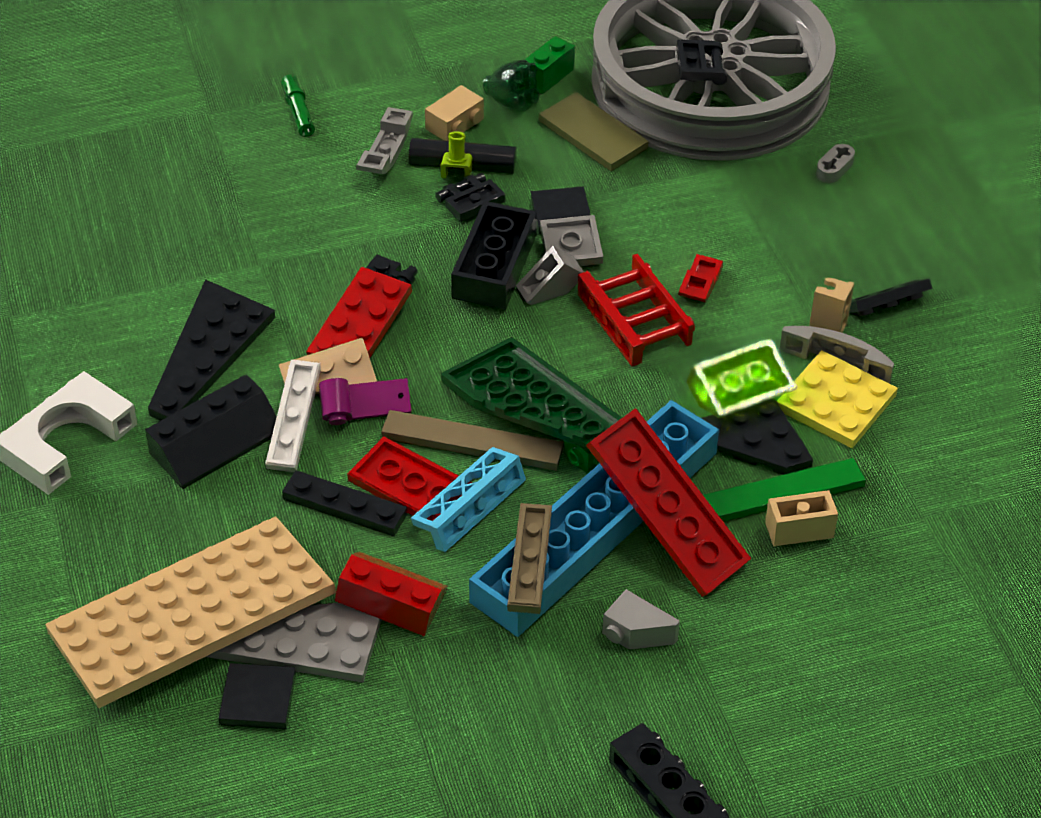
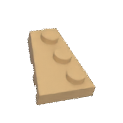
M363 338L294 359L320 363L321 370L315 394H320L319 383L331 378H344L348 380L349 385L377 382ZM290 361L279 364L284 383Z

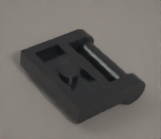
M677 39L676 51L680 80L712 81L715 85H723L727 82V72L723 69L722 63L723 46L721 42ZM705 54L711 57L713 68L707 67Z

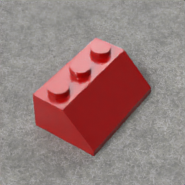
M357 552L351 554L339 577L335 601L425 636L448 586L365 553Z

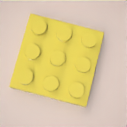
M821 350L776 402L787 416L853 448L896 397L898 388Z

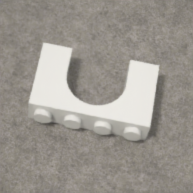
M83 371L52 396L46 398L44 402L31 412L25 414L10 428L0 433V461L49 495L71 478L67 457L44 441L47 435L55 428L64 424L86 423L95 427L114 441H117L137 425L134 404Z

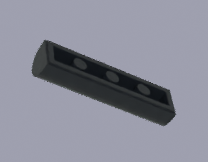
M411 138L409 164L441 167L444 153L449 152V141ZM465 142V153L472 155V170L514 173L517 159L516 146Z

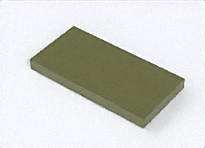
M577 92L539 113V121L610 171L648 149V140Z

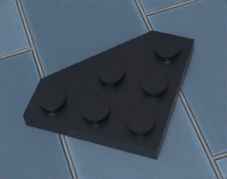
M774 397L701 418L719 429L717 449L733 454V459L755 466L757 463L773 467V472L782 475L812 467V456Z

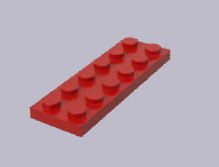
M636 408L586 445L701 597L710 593L751 559Z

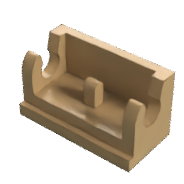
M825 278L824 284L835 289L829 290L825 287L817 286L814 292L809 326L843 333L848 323L854 282L849 281L847 283L834 278Z

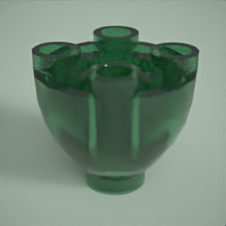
M526 60L507 62L498 67L491 75H487L484 78L483 90L486 95H491L497 103L507 109L526 111L531 107L532 103L536 104L539 100L536 80L537 67L534 63H529Z

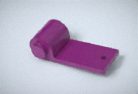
M331 378L319 383L322 419L329 421L330 425H342L347 420L387 416L389 410L412 413L407 378L350 385L348 380L344 378Z

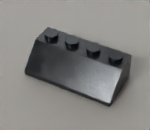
M245 374L145 429L149 454L184 489L271 440L277 416L264 391Z

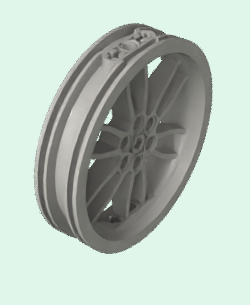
M609 0L599 13L594 27L592 89L597 104L602 110L648 140V146L653 149L676 156L700 160H737L756 157L777 151L799 140L822 117L827 107L830 79L833 76V63L836 52L835 37L824 14L810 0ZM690 19H714L712 30L707 32L701 31ZM725 20L738 22L732 30L722 28ZM666 23V24H667L669 27H671L672 29H670V28H668V27H666V26H663V25H661V24ZM753 27L774 35L746 40ZM639 33H643L656 45L618 50L625 42ZM677 39L721 42L723 46L722 63L723 69L727 72V82L723 85H715L712 81L680 80L676 51ZM705 54L707 67L713 68L711 57ZM806 72L807 78L800 85L789 92L769 77ZM676 83L669 98L644 88ZM714 91H723L737 107H709L712 93ZM693 92L703 94L698 105L683 103ZM754 94H756V95H758V96H761V97L765 98V99L768 100V101L762 102V101H761L758 97H756Z

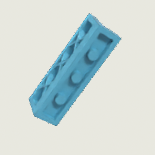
M495 447L490 448L412 516L413 525L431 532L436 549L446 552L526 480L520 457ZM494 459L500 460L498 464L488 466ZM482 477L478 482L467 484L472 479ZM462 495L457 500L446 502L451 497ZM441 513L433 521L427 519L430 515Z

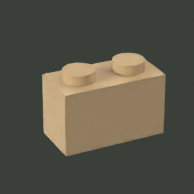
M462 85L425 108V129L446 141H449V133L454 131L465 132L484 119V98Z
M829 490L770 498L768 500L765 524L773 547L834 538L838 512Z

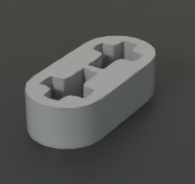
M847 144L833 146L818 161L816 177L825 183H833L839 180L854 163L855 150L853 147Z

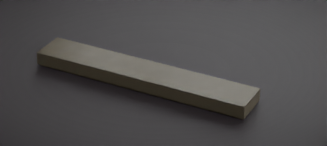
M389 410L381 431L382 437L384 436L393 441L479 457L484 455L490 448L495 447L518 455L522 465L554 471L558 469L564 449V442L393 410Z

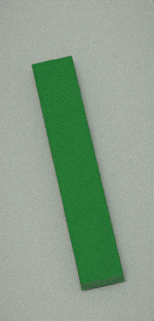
M850 458L704 494L703 496L722 521L725 522L767 511L770 498L828 490L833 495L865 487L866 479L855 459Z

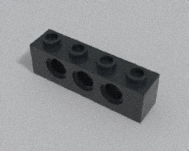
M644 723L639 724L610 742L609 762L658 818H730L726 809L721 804H716L710 798L703 783L698 779L694 780L686 771L682 760L677 755H672L666 749L658 733L655 731L651 732ZM666 787H674L676 789L671 790ZM688 811H695L699 814H690Z

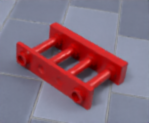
M638 253L632 256L631 271L599 282L593 278L589 271L578 274L577 295L631 367L642 363L645 346L678 335L686 346L692 345L693 332L695 331L693 319L684 313L653 274L650 265L644 262ZM634 281L642 288L616 299L609 298L605 293ZM650 299L656 306L630 317L622 316L619 312V309ZM663 316L670 324L642 336L636 334L632 329Z

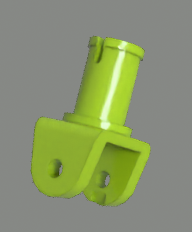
M459 131L449 133V152L443 155L441 178H447L448 167L464 168L466 177L472 174V155L465 153V134Z

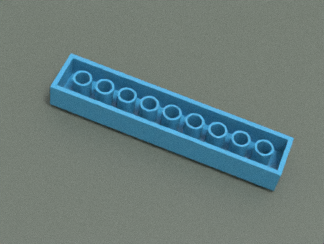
M672 400L647 421L689 478L717 452L719 429ZM599 463L552 505L541 613L507 611L516 538L469 579V603L519 637L643 522V519Z

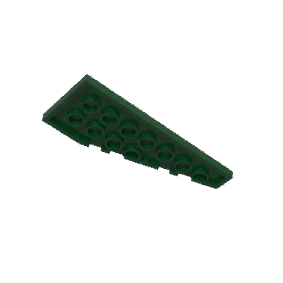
M513 337L440 373L442 383L475 409L588 449L586 445L622 418Z

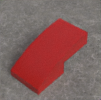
M696 254L691 269L686 272L678 295L706 302L720 276L723 261Z

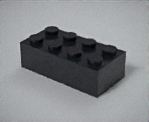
M488 201L483 202L451 273L452 299L506 310L537 236V211Z

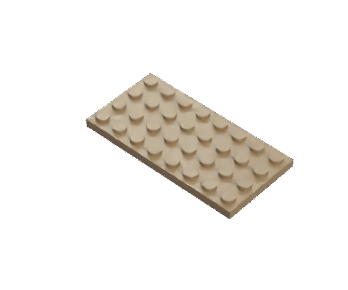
M275 516L70 613L62 615L45 625L48 634L97 707L101 708L335 594L336 589L334 582Z

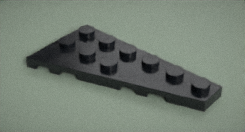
M205 279L148 406L149 416L161 421L198 401L276 318L275 310Z

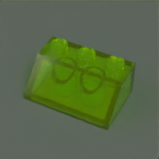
M771 338L693 365L686 380L698 406L717 418L797 389L795 381Z

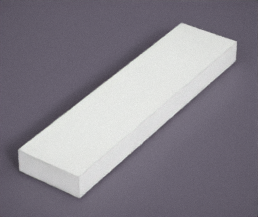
M291 359L265 462L267 469L295 472L297 470L320 375V363Z

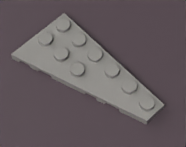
M341 603L310 605L206 657L252 665L295 667L296 672L363 683L382 620Z

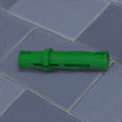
M292 74L285 75L281 80L285 90V101L291 108L299 134L308 137L314 133L315 127L305 103V93L299 87L298 79L295 75L293 77Z

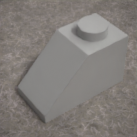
M552 246L516 286L527 304L533 305L568 294L578 283V274L584 271L574 256Z
M626 589L604 613L602 634L606 635L611 642L619 643L627 649L674 645L678 641L680 621Z

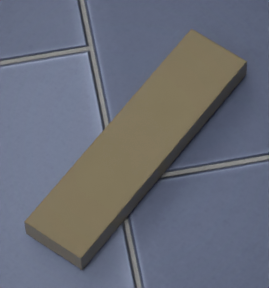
M520 503L507 611L541 613L552 505Z

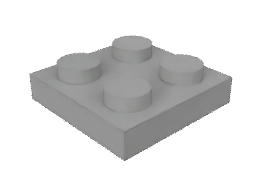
M594 215L540 220V231L545 253L554 246L574 256L580 266L603 264V253Z

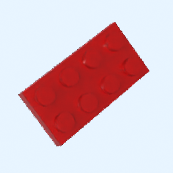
M361 266L306 350L307 355L363 338L370 358L412 293L411 284Z

